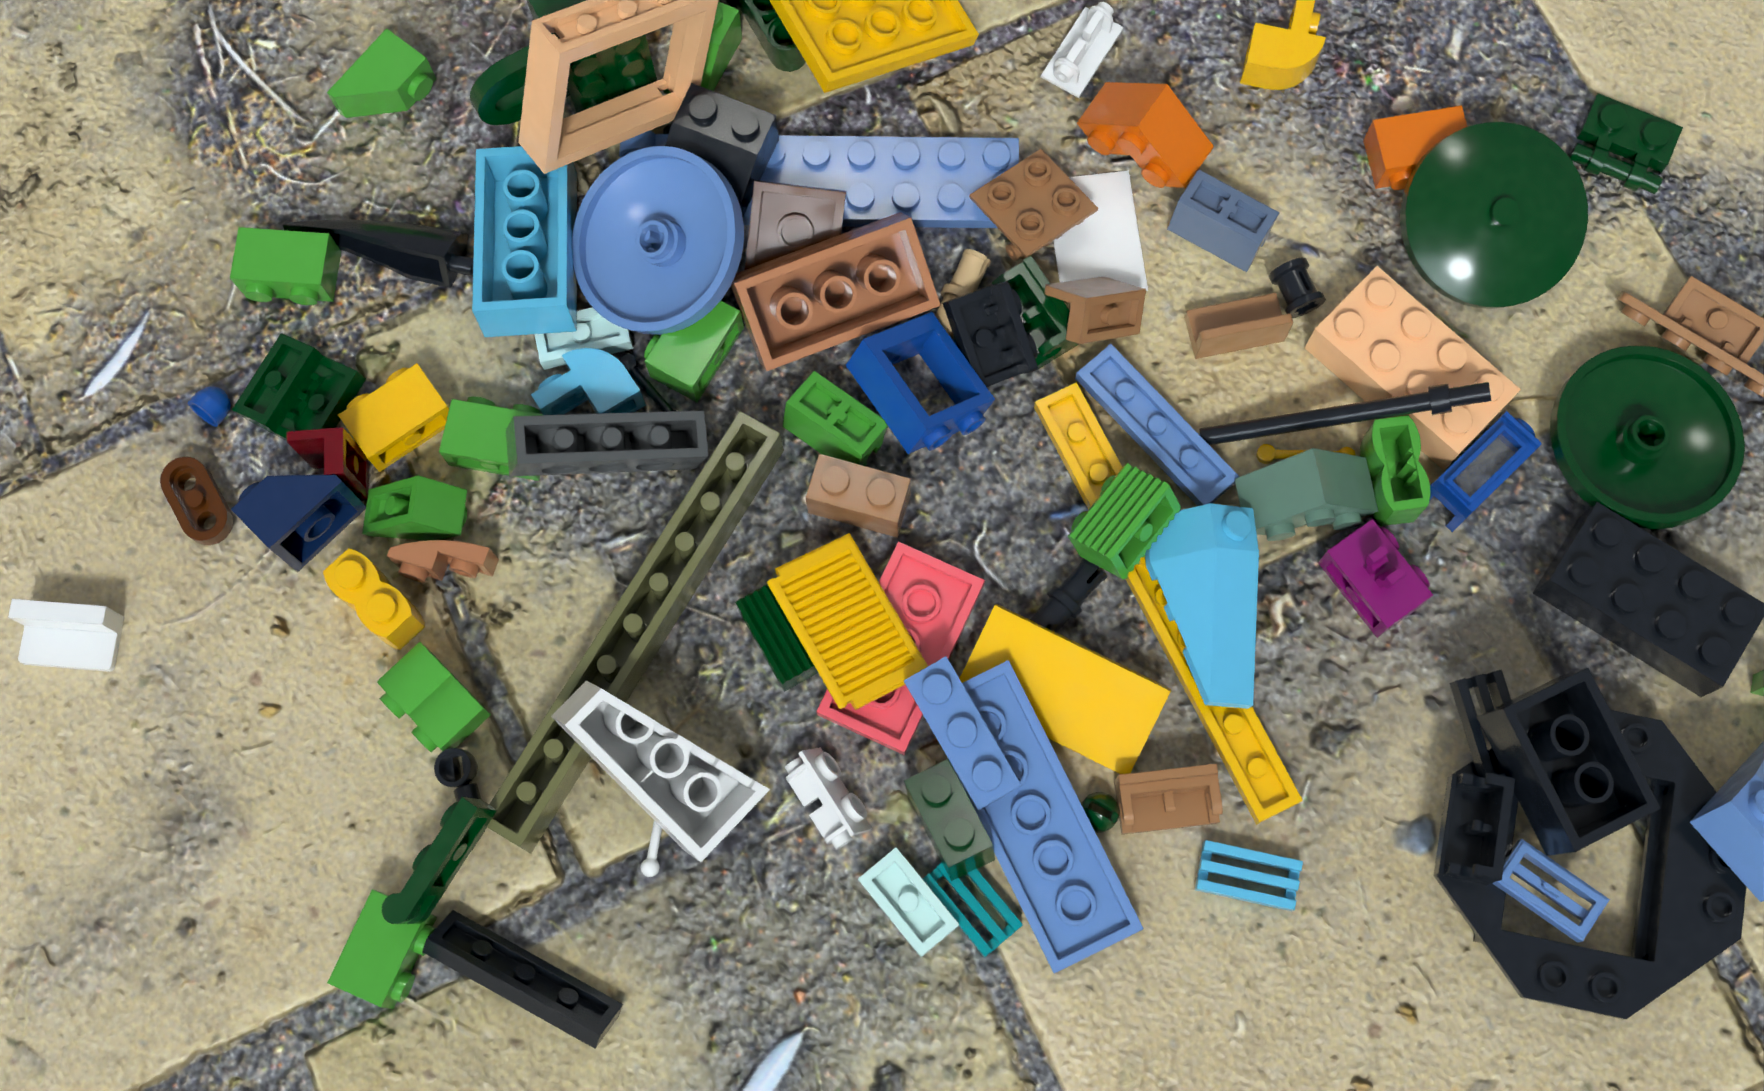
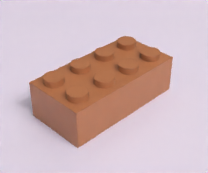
M901 212L736 273L731 284L759 363L766 371L941 306L912 218Z

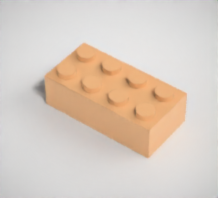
M1378 266L1314 329L1305 346V349L1365 402L1428 392V387L1448 384L1449 388L1489 382L1491 401L1452 407V412L1432 415V411L1406 414L1409 415L1418 429L1421 451L1444 471L1521 390Z

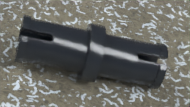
M1083 558L1081 563L1059 587L1053 586L1047 593L1049 599L1030 620L1057 633L1070 617H1078L1082 612L1080 606L1099 584L1105 581L1107 578L1106 573L1103 570L1098 571L1099 566Z

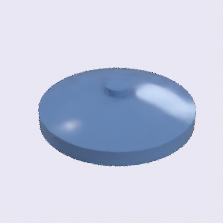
M652 146L633 151L616 160L593 182L582 200L574 223L572 234L573 267L577 282L587 301L609 322L631 331L650 335L673 333L689 327L705 317L728 291L735 278L742 257L744 224L738 198L728 180L715 166L703 158L680 148Z

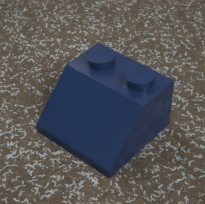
M336 475L266 476L261 482L251 484L241 493L238 499L239 502L231 508L239 519L272 552L295 571L299 572L366 509V506Z

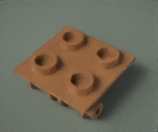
M1042 149L1036 151L969 195V198L1010 240V243L1006 245V251L1014 261L1020 258L1023 260L1042 247L1048 246L1054 239L1060 238L1065 232L1081 224L1086 218L1098 211V207Z

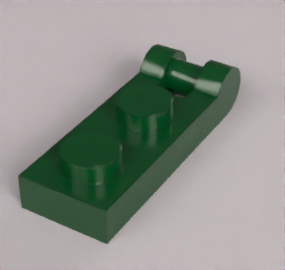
M462 797L460 801L453 803L444 813L440 821L442 829L433 843L423 848L415 858L412 866L414 872L400 893H393L384 900L382 904L384 919L391 924H420L425 922L497 810L481 799Z

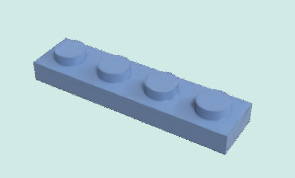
M1112 344L1108 345L1076 373L1075 379L1197 506L1214 503L1235 484V479L1240 477Z

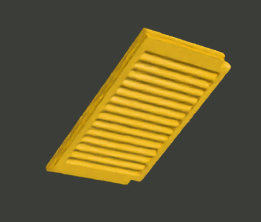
M850 533L775 568L778 577L767 581L770 590L839 709L851 703L853 708L857 710L904 686L905 679L928 667Z

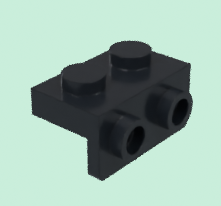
M1007 281L988 285L942 303L957 347L986 387L1019 374L1038 370L1035 360L1037 358V347L1032 336L1025 331L1020 316L1022 313L1020 298L1016 291L1010 288Z

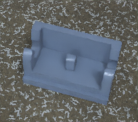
M1198 170L1178 200L1167 230L1247 272L1260 247L1264 245L1280 212Z

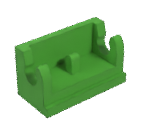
M813 371L788 399L785 406L783 427L823 455L866 466L867 459L872 451L876 454L882 446L885 432L888 429V425L882 417L816 371Z

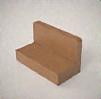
M1108 277L1046 284L1045 295L1071 303L1066 340L1084 344L1140 334L1146 289Z
M1276 293L1187 310L1184 317L1195 359L1284 342L1293 325L1291 314L1282 315Z

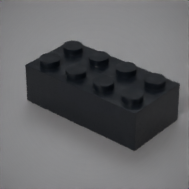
M1598 502L1577 519L1533 591L1534 595L1699 697L1710 694L1725 685L1764 618V603Z

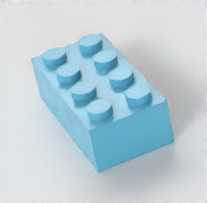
M522 146L476 149L472 312L484 337L577 331V279L573 267L572 234L577 216V171L574 162L544 174Z

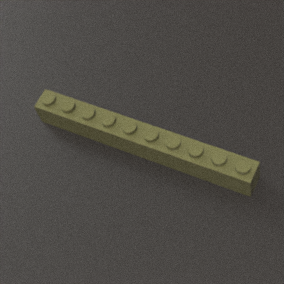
M739 411L489 805L496 809L497 812L487 828L530 854L532 853L591 759V756L551 716L585 681L602 688L623 702H627L782 455L784 448L779 432Z

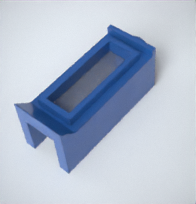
M1506 411L1430 485V500L1436 497L1455 515L1446 525L1451 532L1464 522L1542 445L1535 437V433L1529 424L1520 418H1514Z

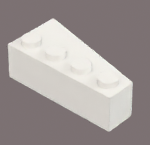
M585 681L551 716L684 851L700 862L709 855L770 790L588 681Z

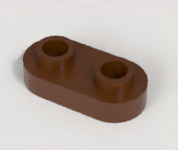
M179 457L169 462L161 473L160 485L182 530L188 537L201 545L220 543L231 532L233 516L211 472L200 461L192 457ZM196 478L195 486L185 491L184 485L186 481ZM215 516V525L210 529H204L205 521L209 517Z

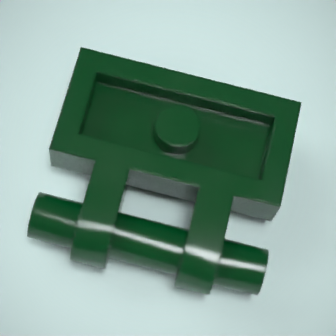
M1597 93L1591 102L1577 136V139L1589 143L1593 147L1591 149L1576 143L1569 158L1585 166L1584 171L1597 176L1601 172L1623 181L1622 186L1633 191H1637L1640 188L1656 194L1663 177L1648 172L1647 169L1649 167L1661 173L1669 164L1683 127ZM1611 152L1629 159L1631 164L1611 157L1608 154Z

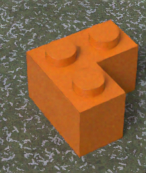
M1105 82L1077 122L1088 137V144L1096 152L1102 155H1130L1142 169L1141 174L1143 178L1158 188H1163L1164 186L1186 188L1214 147L1168 84Z

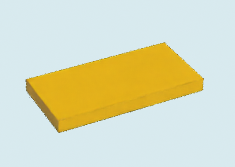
M995 604L959 678L963 683L1009 660L1048 739L1119 774H1130L1171 689L1003 606Z

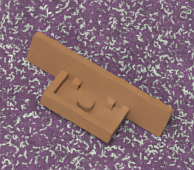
M1693 276L1687 278L1663 314L1624 291L1617 297V300L1625 304L1621 311L1622 314L1644 327L1651 319L1666 328L1661 337L1684 351L1692 344L1708 353L1703 359L1704 363L1726 376L1733 368L1749 378L1744 384L1746 388L1764 398V374L1747 365L1764 340V318Z

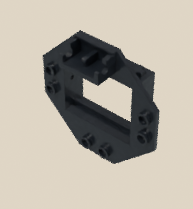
M1610 710L1661 808L1647 817L1631 957L1501 930L1506 893L1493 883L1502 880L1504 860L1512 852L1518 809V799L1514 793L1516 778L1506 777L1505 773L1501 775L1486 773L1485 778L1478 777L1474 761H1471L1447 778L1433 876L1473 930V942L1483 944L1520 998L1625 1020L1741 939L1747 886L1690 823L1717 792L1665 723L1658 719ZM1491 748L1488 752L1492 765H1498L1494 751Z

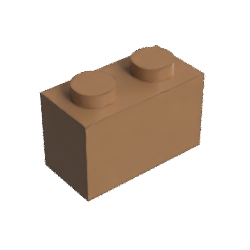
M819 454L805 497L808 513L898 538L911 496V479Z

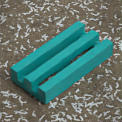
M940 863L936 869L922 879L959 923V928L985 958L1020 929L1023 924L981 873L975 869L969 872L967 876L1008 924L1001 930L959 878L951 881L943 864ZM942 876L945 877L991 933L993 938L987 943L936 882Z

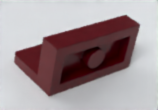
M343 427L287 432V443L311 468H324V475H336L360 501L367 500L369 492L368 459L356 441Z

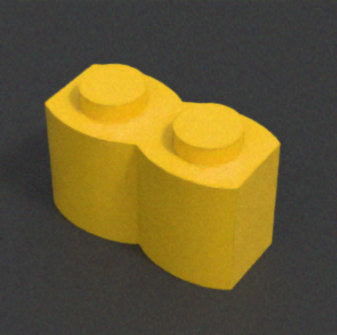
M348 548L323 571L325 581L332 592L356 611L361 622L387 645L401 650L425 628L424 620L418 609L400 591L393 587L384 573L362 553Z

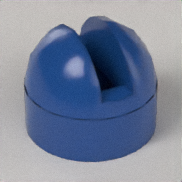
M216 386L203 387L188 401L190 408L201 419L215 427L226 418L231 408L230 399L226 392Z

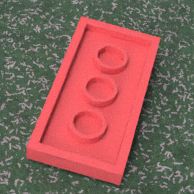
M898 541L879 580V584L927 665L930 666L945 656L949 660L983 589L985 580ZM906 685L857 710L853 708L851 703L839 709L827 689L816 711L818 716L905 755L923 717Z

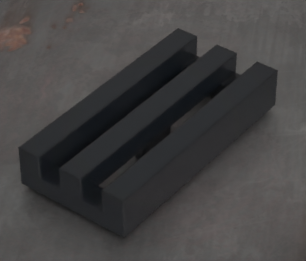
M1502 669L1449 683L1478 777L1485 778L1486 773L1504 774L1496 755L1495 758L1498 765H1492L1469 689L1474 688L1482 714L1510 701L1511 697Z

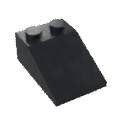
M691 83L672 122L665 146L686 150L715 166L732 186L738 198L743 217L753 196L754 181L761 180L779 141L776 115Z

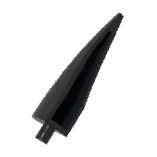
M313 220L285 222L283 224L284 230L329 233L340 250L384 266L408 279L451 288L458 273L473 276L474 258L465 256L468 243V234L465 232L427 225L374 220Z

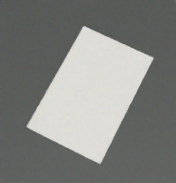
M1129 170L1069 177L1098 207V211L1086 218L1081 224L1065 232L1060 238L1053 240L1059 281L1067 282L1095 277H1108L1144 288L1148 291Z

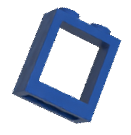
M933 312L864 338L846 364L848 370L907 454L927 447L929 451L934 450L959 431L962 435L975 431L985 422L986 418L983 414L995 401L993 395ZM919 354L955 405L929 416L893 366L894 364Z

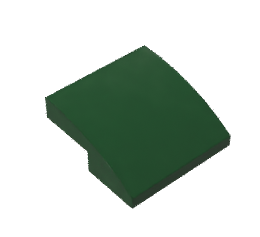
M281 333L232 410L248 421L287 441V432L336 428L341 421L338 414L347 409V405L356 397L366 378L357 370L323 356L314 347Z

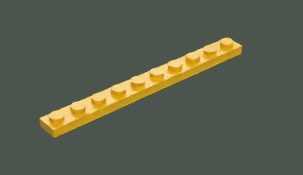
M1076 382L1035 401L1034 409L1089 510L1099 498L1104 482L1110 476L1117 475L1123 467ZM1145 556L1141 557L1139 564L1134 565V570L1128 573L1126 581L1256 825L1301 803L1303 800L1253 707L1245 709L1204 704L1183 655V649L1186 646L1175 620L1169 622L1164 610L1167 600L1158 579L1152 581L1146 567Z

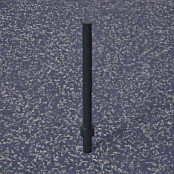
M1489 382L1449 388L1448 384L1429 386L1428 392L1200 428V436L1209 445L1425 411H1432V415L1452 412V407L1491 401Z

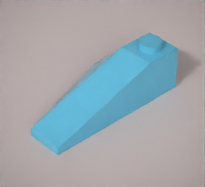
M1209 503L1180 510L1179 513L1175 514L1174 520L1169 521L1168 527L1163 529L1162 535H1158L1157 541L1152 543L1151 549L1146 550L1145 562L1152 581L1158 579L1167 600L1164 610L1169 622L1175 620L1186 646L1183 649V655L1204 704L1249 709L1253 706L1259 568V548L1253 508Z

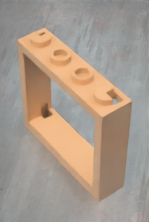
M586 0L532 20L518 143L540 170L546 174L672 122L691 83L701 86L719 0ZM673 24L663 79L563 118L570 63ZM554 32H555V33L560 37V39H558V38L555 36V34H551V33H554ZM665 89H668L671 92L664 96L660 93V91H663Z

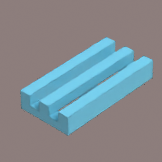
M1205 840L1202 846L1195 890L1294 911L1297 901L1295 900L1296 891H1298L1300 883L1298 880L1299 873L1302 871L1303 861ZM1214 854L1287 870L1288 875L1285 878L1212 862L1211 857ZM1208 873L1285 889L1284 897L1207 881Z

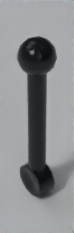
M624 354L619 358V361L624 365L628 373L633 376L663 412L679 411L673 410L639 371L637 361L633 355Z

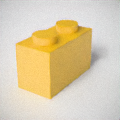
M418 363L410 368H401L392 373L386 380V384L370 394L365 393L354 398L347 405V409L338 414V416L367 459L381 472L443 431L449 408Z

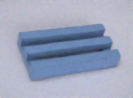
M1518 840L1513 846L1511 854L1504 860L1502 880L1493 884L1577 943L1583 942L1610 899L1525 840ZM1523 857L1588 901L1592 904L1589 910H1586L1519 863ZM1513 873L1581 921L1580 924L1577 925L1510 878L1511 874Z

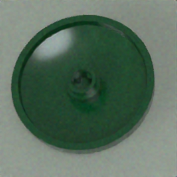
M1486 122L1472 125L1447 136L1430 148L1417 163L1408 179L1400 210V226L1405 249L1421 277L1432 288L1450 300L1463 305L1484 309L1504 308L1522 304L1541 296L1554 287L1575 263L1583 246L1588 224V203L1584 184L1577 168L1566 152L1557 143L1539 131L1509 122Z
M1624 346L1610 349L1594 356L1580 366L1565 382L1558 393L1551 413L1550 437L1552 449L1562 474L1573 490L1591 507L1598 502L1640 528H1673L1697 520L1724 500L1736 484L1741 473L1745 441L1740 417L1732 400L1716 379L1701 366L1669 350L1650 346Z

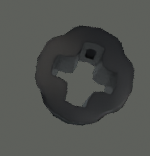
M1303 257L1290 260L1269 274L1271 283L1278 285L1288 305L1285 309L1286 314H1291L1292 318L1308 314L1326 301L1323 293L1317 292L1307 272L1309 263Z

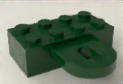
M527 0L533 20L586 0ZM554 32V33H551V34H555V36H556L558 39H560V37H559L555 32ZM646 34L570 63L566 100L574 114L657 81ZM529 45L494 63L473 84L470 91V101L483 122L490 125H506L521 120Z

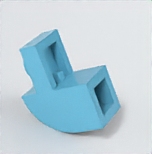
M581 348L563 354L562 357L569 371L563 375L555 374L548 377L539 385L538 390L531 394L543 415H564L587 400L596 414L634 413L646 406L638 386L624 365L613 355L593 348Z

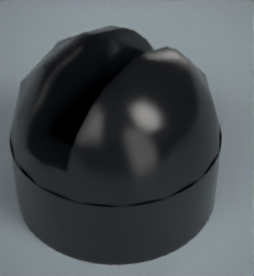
M449 748L441 752L434 765L437 780L447 787L454 788L470 784L476 777L478 770L475 757L470 752L458 748ZM460 756H462L463 773H464V775H463L462 778H461L460 762H459V760H458V758H457V757H460Z

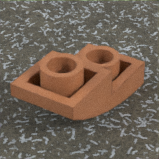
M447 540L404 543L390 547L387 557L399 568V575L421 583H425L427 577L442 581L448 564H450L449 570L468 578L475 579L478 573L493 577L499 561L489 547Z

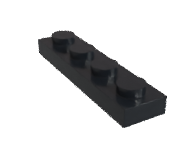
M452 910L426 939L423 953L596 1049L618 1019L623 1007L622 1003L455 910Z

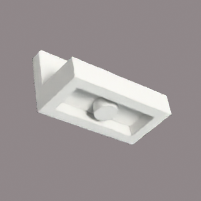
M22 599L11 600L8 618L24 625L18 656L20 663L32 666L107 672L115 669L124 616L107 606Z

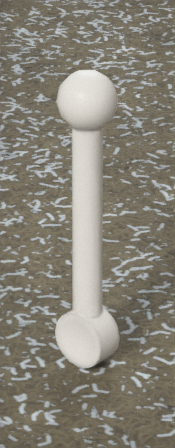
M655 821L653 822L647 859L640 866L642 874L646 877L655 876L660 869L656 859L662 828Z

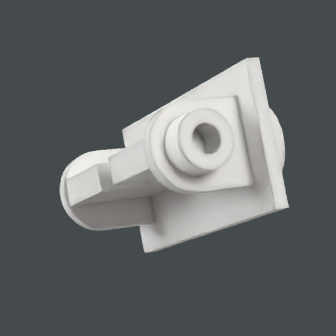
M1099 2L1097 6H1091L1090 9L1084 8L1041 74V78L1078 98L1081 96L1124 28L1113 22L1112 14L1114 10L1109 4Z
M821 747L802 750L798 753L800 755L799 758L785 766L789 774L786 780L791 785L802 805L806 807L818 798L823 804L809 816L827 844L832 843L835 849L838 850L853 840L851 836L872 829L866 820L867 811L865 806L855 794L849 793L839 777L841 776L839 765L829 753L823 752Z

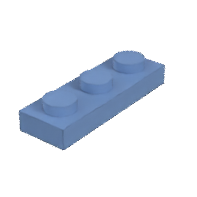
M947 656L904 680L905 685L978 811L1021 786Z

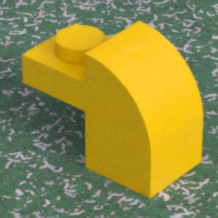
M1295 0L1288 29L1260 23L1254 24L1247 47L1240 84L1269 90H1283L1300 84L1312 73L1326 37L1316 35L1321 13L1313 12L1315 0Z

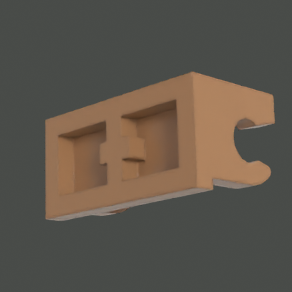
M1217 764L1121 774L1114 781L1116 800L1119 806L1121 835L1220 823L1219 815L1223 814Z

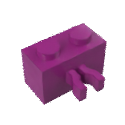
M1371 519L1329 549L1318 564L1378 638L1420 608L1433 594L1428 589L1430 587L1429 581L1421 569L1416 565H1409L1398 551L1399 544L1394 535L1387 528L1379 527Z

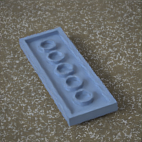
M1009 660L963 682V686L1021 786L978 811L962 782L961 784L994 846V853L1053 973L1067 968L1143 930L1144 928Z

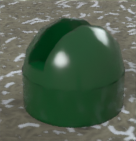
M1095 792L1083 800L1081 805L1095 833H1103L1110 830L1118 821L1119 806L1111 795L1104 792ZM1093 802L1112 812L1110 820L1100 813L1088 809L1090 803Z

